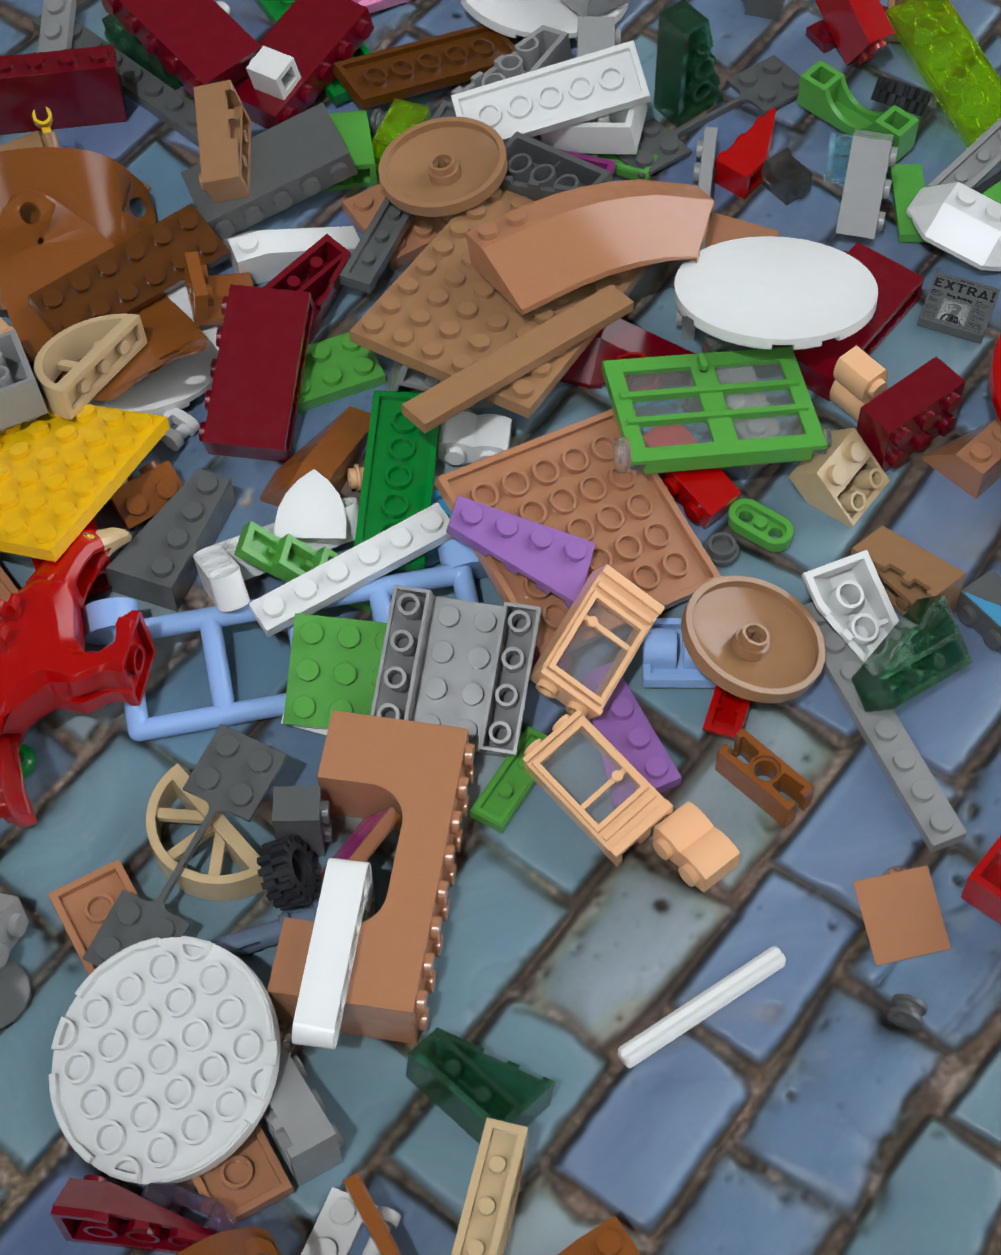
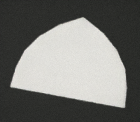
M315 469L297 480L281 501L275 520L274 535L282 538L286 534H290L295 538L346 539V514L341 497L330 481Z

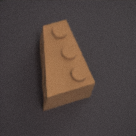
M231 80L194 87L201 165V172L199 173L201 189L207 191L213 203L250 197L252 121Z
M883 525L852 547L850 556L864 550L868 551L894 610L922 636H926L955 613L966 575L965 572Z

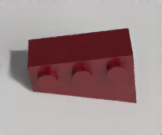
M328 234L324 235L264 286V288L311 293L315 307L308 345L313 342L344 286L340 284L339 275L351 256L350 251Z

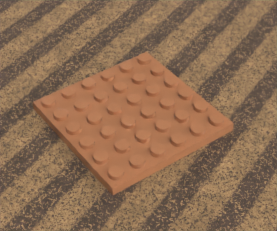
M613 408L440 475L434 483L451 513L459 495L595 543L585 583L592 571L608 564L665 607L664 610L689 600L693 593L704 583L722 577L658 473L643 474V465L631 466L632 460L627 443L624 445L622 443ZM473 549L503 602L542 608L534 655L538 660L570 608L564 605L565 600L552 592L546 594L536 588L535 585L537 583L519 572L515 575L505 569V564L493 556L485 557ZM596 600L587 613L588 616H595L598 619V623L611 633L629 626L628 623ZM583 620L563 654L600 639L604 635L595 628H589Z

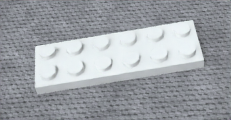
M634 40L451 95L456 117H467L486 123L497 131L504 144L516 131L529 137H534L651 102Z

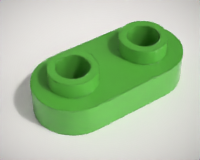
M738 499L731 504L728 512V525L734 532L770 552H781L791 545L794 528L787 518L752 499ZM742 519H747L750 522H744Z

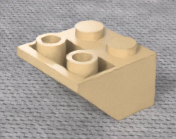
M855 428L825 432L824 436L828 444L827 449L813 450L811 460L801 461L788 476L806 503L848 527L856 524L890 481Z

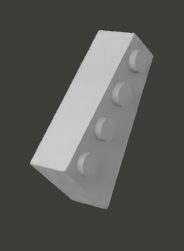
M542 25L514 46V52L505 56H499L493 61L494 66L485 73L477 72L470 77V84L464 88L458 86L451 91V94L461 93L572 59L569 33Z

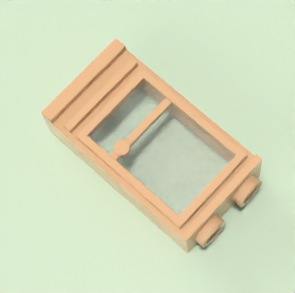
M608 564L592 571L533 667L530 680L536 684L535 688L541 694L548 698H556L566 706L565 710L570 715H573L579 709L587 720L600 716L603 712L602 709L646 635L665 607Z
M578 709L571 716L569 714L562 716L553 725V732L543 741L539 738L527 747L524 752L525 757L522 758L523 766L531 778L617 867L622 863V854L636 841L639 844L643 843L650 836L651 828L659 820L665 819L673 813V805L667 799H664Z

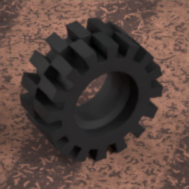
M879 75L870 100L891 107L896 105L906 112L924 117L932 93Z
M294 834L261 845L262 848L258 850L260 857H257V864L261 866V869L257 870L258 877H262L264 881L260 884L263 890L267 889L266 897L268 900H273V906L276 909L280 908V911L313 902L317 899L316 893H319L320 887L316 884V882H320L319 875L315 873V869H318L317 863H313L311 859L314 855L311 850L307 851L308 844L305 841H301L300 836H294Z

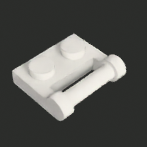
M332 1187L301 1255L351 1254L364 1223L348 1193ZM376 1205L389 1232L391 1229L395 1230L401 1215L391 1208ZM369 1237L362 1255H380L371 1237Z

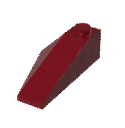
M620 318L598 332L559 382L588 389H602V385H606L601 370L602 361L616 360L618 356L630 351L643 353L647 357L695 353ZM689 370L660 372L661 388L690 387V382L693 381Z
M84 1175L83 1179L69 1178L52 1205L51 1216L66 1241L177 1254L204 1238L217 1234L116 1184L108 1182V1179L98 1175Z

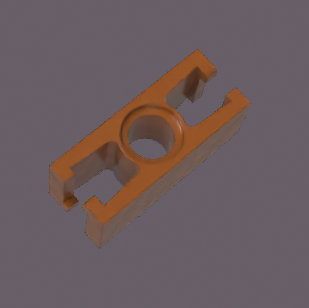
M744 728L735 735L733 750L726 743L717 751L715 770L784 828L789 826L796 817L794 815L796 803L792 800L788 802L779 792L785 793L798 802L799 808L802 811L810 806L814 786ZM741 755L749 764L743 763L737 757ZM764 775L771 778V780L764 781L757 778V776Z

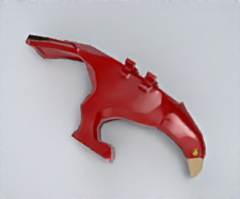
M115 527L101 530L83 529L56 562L44 560L28 578L26 584L16 594L11 593L8 602L0 599V818H3L7 823L15 824L19 828L38 824L26 792L19 757V748L28 730L37 721L57 710H71L92 714L113 702H127L131 706L141 705L152 663L156 655V648L140 610H132L124 616L118 617L115 624L116 635L113 642L100 651L85 652V634L82 617L84 602L93 582L110 555L119 547L131 541L132 536L125 529Z

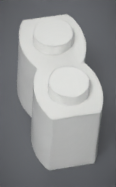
M467 411L460 412L441 425L438 459L452 465L468 464L509 449L512 419L498 414L476 415Z

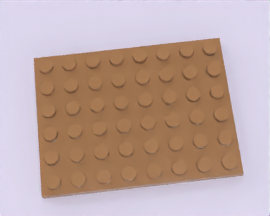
M499 187L485 201L469 210L457 213L349 331L350 342L443 381L610 284L628 296L653 264L607 276L522 315L471 265L466 232L479 227L483 223L490 222L513 209L534 202V200ZM598 332L484 398V400L529 419Z

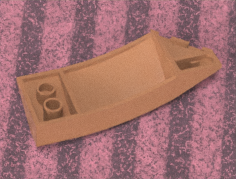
M636 179L583 186L523 205L466 232L471 265L524 315L573 290L613 274L666 261L693 259L698 263L699 249L701 243L705 240L709 226L710 213H713L715 202L697 185Z

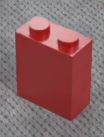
M880 0L815 1L846 66L856 62L859 65L870 62L876 57L874 53L888 46L886 41L895 34Z

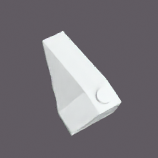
M354 226L252 230L222 239V242L230 251L229 259L235 273H250L252 283L256 285L272 280L326 234L350 251L351 255L360 239Z
M867 550L802 574L816 609L892 696L927 682Z

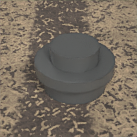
M715 533L705 542L704 549L716 566L731 565L739 556V545L729 533Z

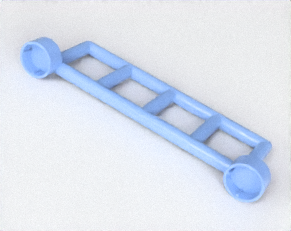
M454 538L443 543L438 548L441 566L382 576L322 609L370 601L373 621L387 623L394 585L427 590L453 586L456 599L479 603L474 580L488 575L473 549ZM114 597L97 600L85 605L82 611L85 641L94 645H109L115 640V624L118 617L124 616L132 610H139L138 601L132 598ZM249 603L240 609L229 612H221L216 606L144 618L152 639L200 631L213 706L148 717L144 692L140 706H131L127 702H123L128 734L132 740L141 742L218 728L220 724L229 726L283 716L286 693L237 702L234 700L222 627L257 621L250 611ZM294 624L287 627L290 645H292Z

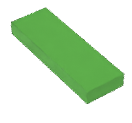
M895 164L894 167L890 166L889 179L892 180L891 194L898 243L926 242L918 233L912 219L906 214V210L921 188L925 187L922 164Z
M530 726L526 728L519 739L517 756L508 755L470 809L471 818L503 834L537 784L524 770L522 760L525 757L524 752L535 740L540 738L543 741L547 737L546 734ZM560 749L541 764L545 769H547Z

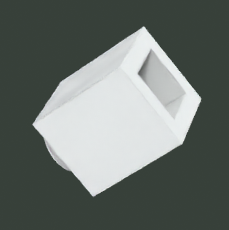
M266 46L260 49L246 67L254 89L281 100L287 98L301 79L294 57Z

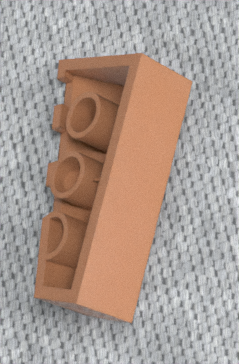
M996 417L983 426L924 455L922 460L977 499L1001 477V422L999 418Z

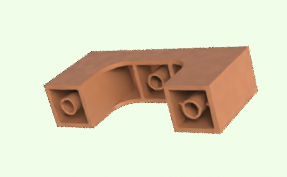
M332 711L317 775L322 799L329 800L330 814L364 819L392 807L401 815V819L394 826V829L400 835L386 900L373 917L361 923L340 1033L417 1044L419 1030L426 1031L429 1019V1007H426L428 993L433 994L436 982V970H433L435 957L440 958L443 945V934H440L442 921L447 922L449 915L450 898H447L449 886L453 887L455 883L457 864L454 863L455 852L461 851L463 829H460L462 818H467L470 797L467 796L468 785H473L476 763H473L475 744L469 743L468 728ZM284 917L267 989L275 1008L278 1024L283 1023L293 1026L315 921Z

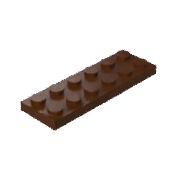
M480 24L335 62L333 64V74L360 109L364 110L470 81V77L477 72L485 73L494 66L493 61L499 56H505L514 52L515 47L507 36Z
M191 203L30 294L28 302L55 336L64 329L91 318L111 314H134L184 285V252L198 251L201 265L206 264L207 270L227 260L230 251Z

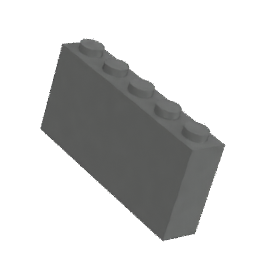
M323 102L251 137L250 197L213 203L207 191H203L199 183L200 163L181 172L198 212L221 241L358 174L352 158Z

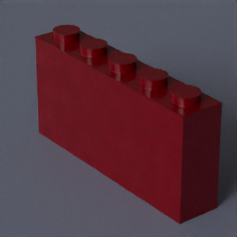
M101 0L106 12L114 15L130 35H135L142 42L145 50L150 55H155L163 63L166 71L170 75H175L192 96H194V87L226 80H231L232 84H235L247 76L246 67L262 48L214 0Z
M295 0L258 44L261 47L266 46L294 57L301 79L285 100L254 89L249 74L233 84L251 121L270 129L304 112L309 105L313 104L325 86L334 79L333 64L352 58L354 52L370 37L375 29L368 8L351 0Z
M114 45L0 56V135L42 131L34 124L32 113L35 110L37 119L45 121L48 118L45 107H48L52 113L53 122L50 126L51 130L127 122L126 100Z
M859 242L849 252H844L867 267L876 280L878 299L873 317L862 329L843 340L838 341L832 338L822 341V346L793 350L807 389L829 402L831 401L830 390L835 381L833 376L834 368L839 357L856 345L870 356L920 300L925 278ZM772 345V348L789 347L792 345ZM779 363L764 364L782 374Z
M230 284L228 296H224L222 299L223 327H218L216 333V346L219 347L218 356L211 361L210 376L213 379L212 390H207L205 395V409L208 410L206 421L201 422L199 428V440L203 442L208 454L286 462L290 458L315 307L310 292Z

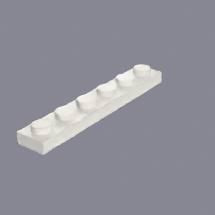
M437 502L250 602V611L269 638L293 625L295 613L311 615L454 538L446 533L450 519Z

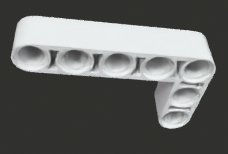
M354 497L341 499L346 514V539H297L317 551L324 546L332 549L355 540L359 511L357 499ZM275 523L262 528L274 534ZM240 535L203 548L193 555L203 588L221 612L234 611L247 605L250 602L244 580L266 573L234 555Z
M331 857L327 862L292 1027L293 1044L333 1050L336 1048L361 923L375 915V894L371 864L369 862Z

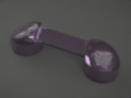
M152 1182L146 1185L140 1194V1197L169 1211L175 1202L208 1215L203 1227L215 1233L240 1228L234 1215L221 1201L186 1189L175 1183Z

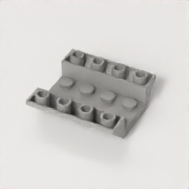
M394 585L370 715L468 728L469 743L475 744V753L517 756L542 608L505 601L504 606L438 597L434 596L431 590Z

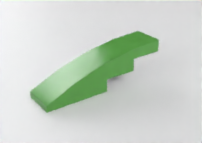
M253 521L243 526L234 553L235 556L286 582L339 555L326 546L317 551L290 534L279 538ZM370 601L348 604L349 606L371 612Z

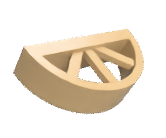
M111 314L91 318L64 329L46 342L35 358L34 373L44 402L49 410L62 418L72 420L148 343L140 315ZM63 371L68 372L58 383H54Z
M178 763L158 782L151 794L146 811L147 836L156 863L168 880L178 864L177 861L182 858L197 830L166 852L161 844L163 822L201 824L209 810V805L206 801L183 790L189 775ZM178 798L187 809L170 808V806ZM221 812L217 813L199 845L210 837L214 839L208 874L198 873L185 868L175 886L187 894L212 901L238 900L264 891L260 884L264 882L263 878L258 877L257 871L261 869V866L257 864V857L260 856ZM225 853L241 872L221 875Z
M487 1117L451 1255H504L524 1169L528 1127Z

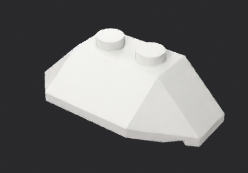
M960 182L921 188L908 206L906 214L912 219L922 239L979 270L1001 271V204Z

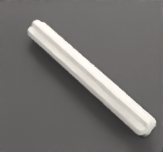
M776 946L765 950L621 1045L617 1053L620 1060L627 1068L634 1067L783 968L786 962L784 954Z

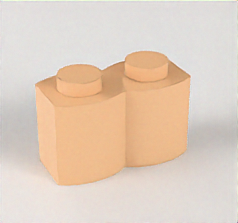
M856 345L839 357L833 373L835 381L830 390V400L858 423L860 408L886 390L888 386L886 382L888 377L887 370Z
M689 801L654 826L653 847L662 859L666 861L670 859L679 866L678 872L681 878L690 887L696 886L701 891L706 892L739 866L740 852L724 833L713 826L698 807Z

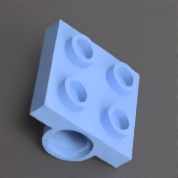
M657 618L642 642L643 688H715L716 684L698 669L685 648L681 633L682 618Z

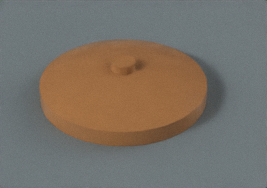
M441 117L416 124L398 135L383 152L378 172L383 192L394 206L413 215L440 217L464 212L489 198L499 188L505 178L508 159L501 136L491 126L467 117Z
M731 575L718 577L700 586L693 593L684 609L681 620V633L689 656L707 678L733 695L761 703L790 701L810 689L823 669L826 655L825 643L817 622L801 602L774 584L748 576Z

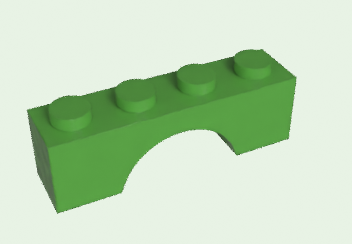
M821 60L800 76L797 104L852 138L855 129L894 135L892 146L898 147L895 163L914 147L919 119L896 105H893L885 112H875L867 109L851 94L845 80V75Z

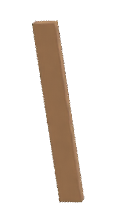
M610 284L402 404V414L422 432L426 433L632 312L634 301Z

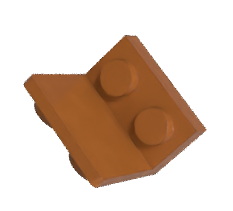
M198 251L184 252L185 286L195 327L223 324L224 316L221 313L223 297L228 296L230 284L253 286L250 273L208 276L207 265H201Z

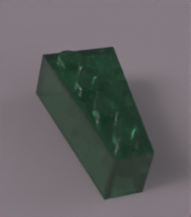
M681 0L660 12L658 23L653 107L677 128L724 100L723 93L718 90V86L721 84L720 77L715 73L714 66L717 65L716 57L711 53V48L714 45L709 19L685 0Z

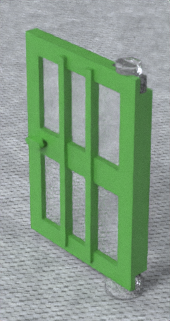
M792 346L772 348V350L750 349L712 353L699 352L698 354L602 361V374L621 438H615L613 441V462L618 474L629 473L630 470H643V474L803 461L811 460L812 455L826 454L827 449L831 448V431L829 428H821Z

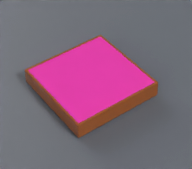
M389 807L364 818L332 858L366 862L401 819V815L394 808ZM325 866V867L323 868V870L319 873V876H320L323 880H324V875H325L326 866Z

